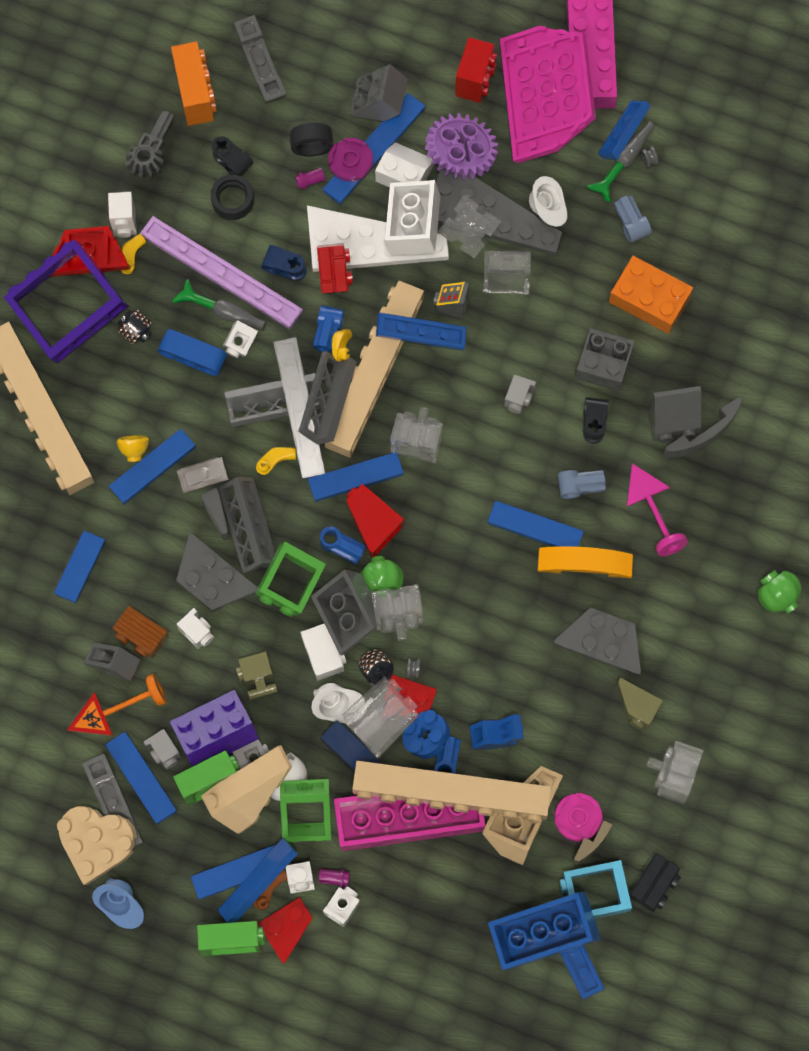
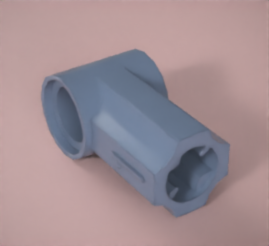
M624 196L614 203V207L623 223L624 234L629 243L652 234L647 218L641 215L632 196Z
M568 470L558 473L560 497L563 499L576 498L586 493L605 492L606 490L603 470L578 473L576 470Z

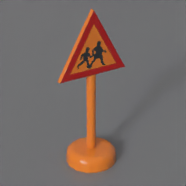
M154 673L147 676L146 685L148 691L104 711L94 692L67 731L113 736L105 716L149 696L152 697L158 706L167 704V698L159 679Z

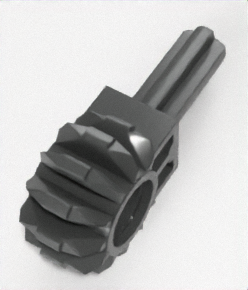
M163 111L151 134L144 133L140 141H137V147L130 145V152L126 153L125 157L128 160L126 166L128 169H131L133 176L139 173V177L143 179L145 174H148L150 178H152V172L159 174V167L164 164L162 159L164 151L163 138L174 119L170 112ZM144 157L150 158L148 161L145 162L140 161V159Z

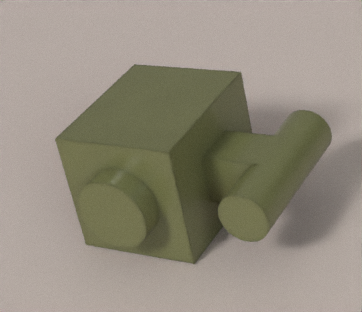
M266 651L238 659L240 667H236L239 681L244 680L246 687L256 685V689L248 691L250 700L277 692L275 683L265 685V681L274 679Z

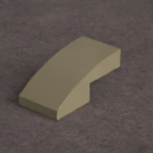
M603 821L594 842L584 838L573 864L578 865L600 847L610 832L612 824Z

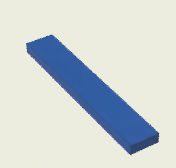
M407 93L404 97L400 115L383 121L365 141L373 154V167L371 170L381 160L385 151L398 141L425 110V105L411 94ZM334 176L323 188V193L341 205L363 179L355 182H345Z

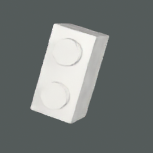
M108 193L109 220L114 236L128 238L131 235H137L136 208L132 193Z
M325 624L301 632V637L317 681L344 672L343 664L347 663L345 656L339 654Z

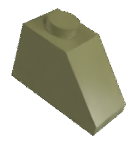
M620 678L617 690L626 719L630 720L629 723L640 730L645 728L648 730L663 700Z

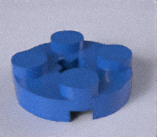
M427 710L415 715L412 719L406 721L402 727L404 747L413 756L420 757L421 759H429L438 755L445 747L443 744L446 738L449 739L450 736L448 723L433 710ZM426 731H430V733L427 734L428 738L424 739L422 735Z

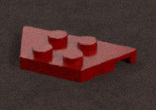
M109 226L65 230L60 238V244L52 254L53 256L61 251V247L65 243L75 239L84 247L102 272L130 270V265ZM76 254L49 277L91 272Z

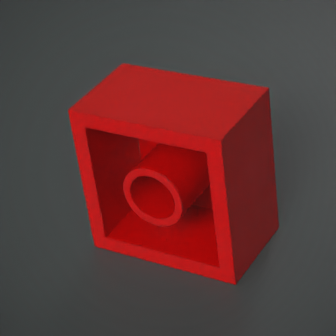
M468 37L456 74L455 96L481 103L483 95H488L490 77L494 76L497 66L495 63L497 53H494V44Z

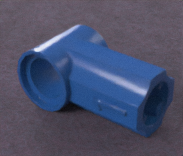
M321 305L317 320L318 328L313 343L314 349L319 352H332V337L335 332L341 329L344 310Z
M326 527L321 531L320 546L324 551L332 552L355 565L358 564L366 549L365 545L340 533L336 527ZM327 535H333L337 541L333 544H328L324 538Z
M450 736L449 739L446 738L443 744L445 746L444 749L437 755L434 771L439 772L442 769H446L450 773L456 774L461 740Z

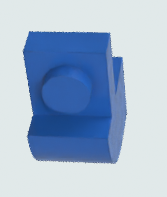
M510 715L499 721L483 720L470 726L473 750L510 747L516 745L518 740L524 738L520 715Z

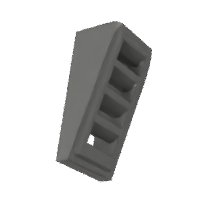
M216 487L202 494L201 499L219 534L226 541L229 539V533L220 493Z

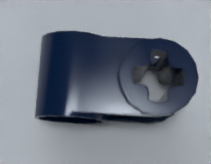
M274 245L268 247L261 264V268L264 271L294 281L303 279L307 272L301 255Z

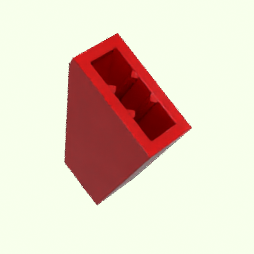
M361 484L358 488L354 487L346 497L348 498L346 500L347 508L369 556L373 558L404 527V519L366 486Z

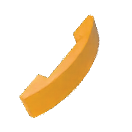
M589 547L539 548L538 572L561 573V571L608 574V577L632 578L633 554Z

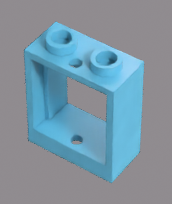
M621 860L566 871L563 873V879L559 880L562 894L567 893V896L575 894L572 883L573 878L611 871L619 905L592 910L594 919L630 912L632 909Z

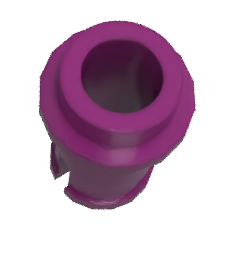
M320 167L303 174L299 172L295 176V181L299 189L303 188L306 190L307 186L325 181V177Z
M320 868L319 884L339 885L340 888L348 887L350 872H346L345 869L337 871Z

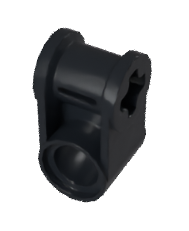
M220 136L213 140V158L230 175L242 176L253 165L254 162L251 157L239 149L227 137Z
M585 398L583 437L588 443L597 444L603 439L609 399ZM592 428H596L595 433L592 432Z

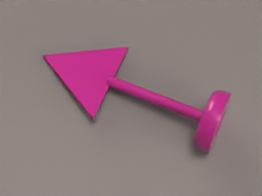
M632 463L627 507L646 499L665 537L656 546L658 555L664 557L675 554L688 544V540L681 533L669 534L652 499L653 495L663 492L670 487Z

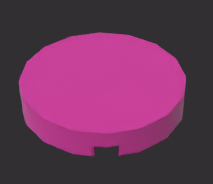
M583 793L564 797L557 805L554 814L555 825L559 833L566 839L574 842H583L584 838L588 840L593 838L599 831L603 821L602 811L598 802L591 796Z

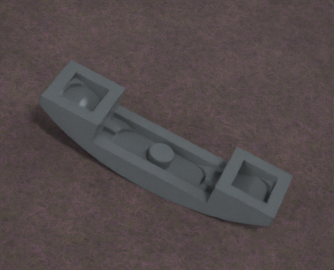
M255 15L234 22L247 62L265 103L286 96L285 89L279 74L275 70Z
M739 396L723 407L719 413L721 420L689 442L683 435L665 447L663 454L665 458H676L692 454L718 439L734 421L742 402L741 397Z
M105 754L82 763L104 815H120L123 818L129 819L135 827L137 834L134 846L143 843Z

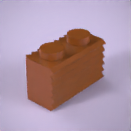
M131 606L127 607L112 628L116 634L115 638L124 645L130 643L135 647L134 651L143 658H146L148 655L153 659L169 637L168 631Z

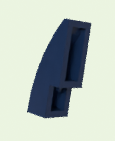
M338 720L321 737V742L334 752L354 773L356 761L382 764Z

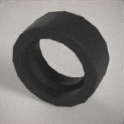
M318 122L304 123L294 127L290 131L292 152L305 157L319 156L329 152L334 145L331 127Z
M226 175L219 178L211 189V202L215 212L227 220L244 218L251 212L254 205V193L251 184L239 175ZM228 187H239L244 190L246 200L237 208H227L219 201L220 193Z

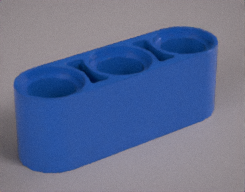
M170 329L166 331L157 350L161 355L212 376H218L227 357L225 351Z

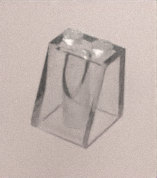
M484 248L483 293L528 294L531 274V251L527 249Z
M385 676L342 714L345 723L377 758L419 716L415 710L418 707L417 704L409 696L404 698L399 692L402 690L400 685L393 678L389 681Z

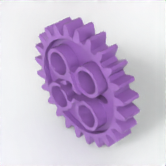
M460 113L457 114L456 118L449 114L447 120L442 116L439 122L434 121L433 127L429 128L425 142L427 143L425 149L429 150L427 157H433L431 164L438 163L439 167L437 170L445 169L446 176L450 172L453 173L454 179L458 177V174L462 176L463 180L466 179L467 175L474 179L476 173L482 176L484 171L488 172L490 167L494 165L498 154L496 150L498 143L494 142L496 136L490 135L492 129H484L485 122L478 124L477 117L471 121L469 114L465 116V119L461 117Z

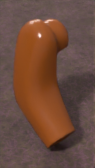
M284 870L253 903L256 909L265 910L269 907L273 890L279 884L288 880Z

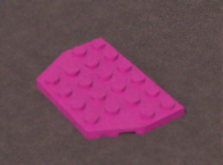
M537 26L500 38L513 161L519 164L558 152L596 119L586 36L580 32H567L562 29L554 30L544 26Z

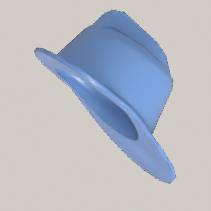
M109 878L105 885H101L93 891L92 899L94 904L116 925L125 929H134L143 922V909L133 898V890L128 883Z

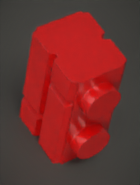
M344 243L318 245L317 255L321 293L349 291L348 285H353L352 273L347 271L346 262H350L349 248H344Z

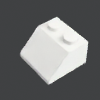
M395 142L385 151L375 170L376 182L390 187V183L426 181L434 164H431L432 158Z

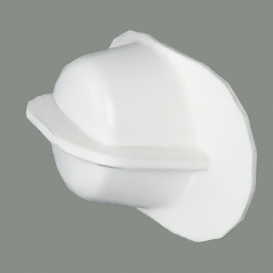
M544 176L538 178L529 195L531 209L548 225L555 227L563 225L567 220V209L560 185L551 177Z
M327 683L319 689H314V699L311 708L317 718L334 722L338 720L340 723H351L361 718L366 710L365 698L354 690L342 688L335 683Z

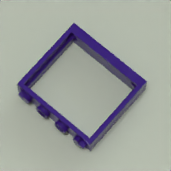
M75 239L65 243L61 247V251L54 256L48 257L40 268L28 273L23 282L11 287L8 294L4 296L5 300L48 357L57 364L128 307L84 247ZM77 254L111 299L51 347L18 302Z

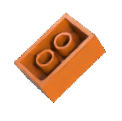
M197 41L172 46L171 50L187 125L191 126L214 121L213 113L217 111L204 49L199 50Z
M632 256L611 291L609 303L670 334L691 298L693 287Z

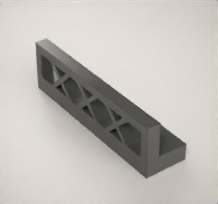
M328 351L321 354L299 428L301 434L317 445L334 441L357 363L351 357L338 362ZM327 361L333 365L331 374H329L326 366ZM322 380H324L327 388L325 394H323L321 388ZM317 399L321 407L320 413L318 414L315 408V402ZM311 419L315 427L314 433L308 429Z
M315 373L304 375L308 395L311 391ZM281 380L224 392L232 427L289 416L288 409L280 407L282 403H286ZM318 399L315 402L316 410L321 409ZM262 407L270 408L267 412H258ZM234 413H247L244 417L234 418Z
M236 477L220 486L219 491L243 574H249L260 567H269L275 551L254 478ZM234 488L235 492L233 501L230 500L228 490ZM237 509H239L241 513L239 522L236 521L235 513ZM243 530L246 531L247 534L245 544L242 542L241 539ZM249 552L252 553L254 563L249 565L247 560Z

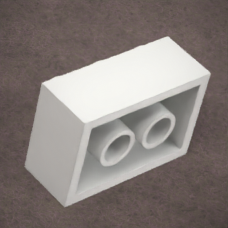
M435 180L390 183L385 242L391 255L436 253L440 193Z

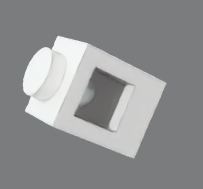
M238 320L235 321L223 344V347L227 348L226 353L235 358H238L239 355L242 357L246 356L258 331ZM236 337L242 340L239 346L234 343Z
M193 608L177 623V627L199 649L202 645L206 647L211 643L214 636L209 630L211 626L202 617L198 619V613Z
M310 861L286 866L291 894L315 890Z
M347 886L344 890L339 887L328 905L324 908L323 914L345 927L360 904V900L356 898L358 893ZM340 900L347 901V906L345 908H340L338 906V902Z

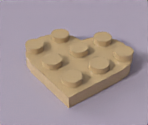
M77 806L70 809L57 823L61 843L83 885L90 884L118 866L134 852L132 849L135 845V838H137L135 827L129 819L123 818L120 815H106L103 817L98 810L87 806Z

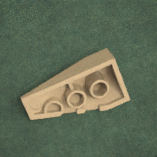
M277 746L216 784L201 795L214 819L240 834L258 821L261 810L269 804L270 796L276 788H279L292 765L282 746Z
M540 766L523 783L551 787L550 806L563 775ZM493 813L482 834L501 856L523 865L543 819L540 823L527 821V817L517 816V819H507L502 817L503 814Z

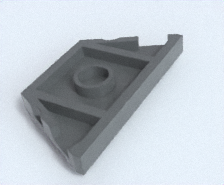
M189 534L176 580L182 588L211 612L222 609L227 604H234L251 594L255 595L257 586L195 535Z
M590 607L554 640V646L638 677L641 673L635 624Z

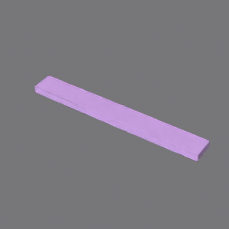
M152 216L140 233L150 243L288 329L293 327L303 313L302 308Z

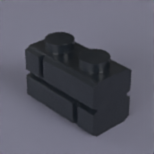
M655 853L630 893V899L653 913L656 908L661 910L669 898L665 893L669 887L674 889L681 876L677 875L680 868Z

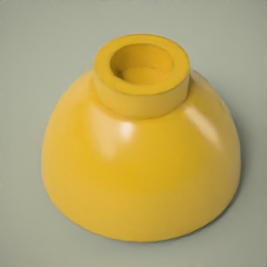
M144 435L125 436L117 440V446L120 452L127 457L128 462L141 461V456L146 452L149 445V438Z

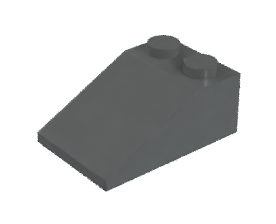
M701 386L653 394L648 414L653 441L667 443L672 441L673 438H680L683 435L687 439H692L699 435L701 429Z
M344 569L311 596L340 655H344L377 629L371 592L361 573Z

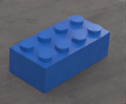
M578 892L488 922L502 970L514 969L601 940L586 892Z

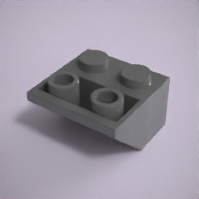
M391 64L361 76L356 83L350 114L355 117L386 121L400 115L408 78Z
M590 328L575 379L620 392L634 341Z

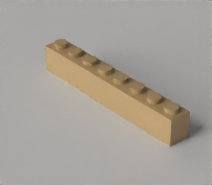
M398 281L396 287L392 286L389 291L387 307L383 306L380 312L415 318L424 300V290ZM373 326L370 332L369 339L371 341L368 347L364 346L361 351L360 359L362 360L359 367L355 366L353 380L348 390L334 441L325 443V448L351 458L404 343V341L376 337V326Z
M9 322L1 325L0 375L3 373L6 375L8 380L4 381L10 394L15 392L18 399L14 402L20 413L25 411L28 417L25 419V422L30 432L35 431L38 435L35 441L40 451L45 450L49 457L45 460L50 470L56 469L59 477L55 479L61 490L66 489L68 494L71 495L93 484V478Z
M356 761L352 790L353 794H357V798L371 800L372 797H380L381 801L387 803H396V800L406 801L405 804L410 806H420V803L430 804V808L444 809V806L454 807V811L461 813L476 810L478 814L484 816H493V813L503 814L502 817L507 819H517V816L527 817V821L540 823L542 819H547L551 787Z

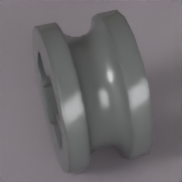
M649 146L648 150L641 149V157L645 167L648 169L652 164L657 166L658 157L654 147Z
M408 657L407 679L415 677L418 680L420 658L414 661Z

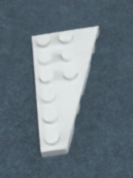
M307 206L313 272L319 271L317 246L344 243V248H349L350 262H346L347 269L448 260L449 258L446 235L437 233L436 253L391 255L385 242L386 222Z

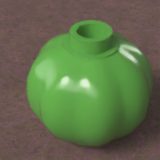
M384 556L373 557L371 562L361 571L371 592V597L375 598L376 601H388L394 598V595L401 589L404 582L401 568L393 561L385 560Z
M774 570L760 580L763 586L758 589V599L766 610L771 612L785 610L788 614L799 606L797 601L801 595L802 588L799 579L794 574L787 571H782L778 574Z

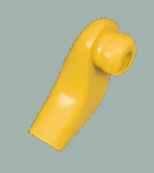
M141 234L127 241L121 248L130 265V270H120L123 274H131L135 269V254L146 243Z
M350 329L337 331L332 337V355L338 362L347 360L350 357V354H347L349 349L345 348L347 342L352 338Z
M272 448L257 462V472L266 475L279 462L296 460V448Z

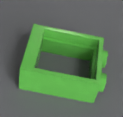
M283 542L279 545L255 594L260 597L259 600L269 606L274 604L280 607L281 613L289 617L297 616L302 613L326 564L291 544ZM283 557L312 573L297 605L268 589Z
M223 751L173 776L187 806H190L202 800L201 795L240 769L234 755L228 756L227 752Z
M329 779L283 781L280 785L282 838L288 842L331 840ZM323 802V823L288 824L287 803Z
M257 921L197 925L198 950L202 956L261 952V946L265 945L263 927H259Z

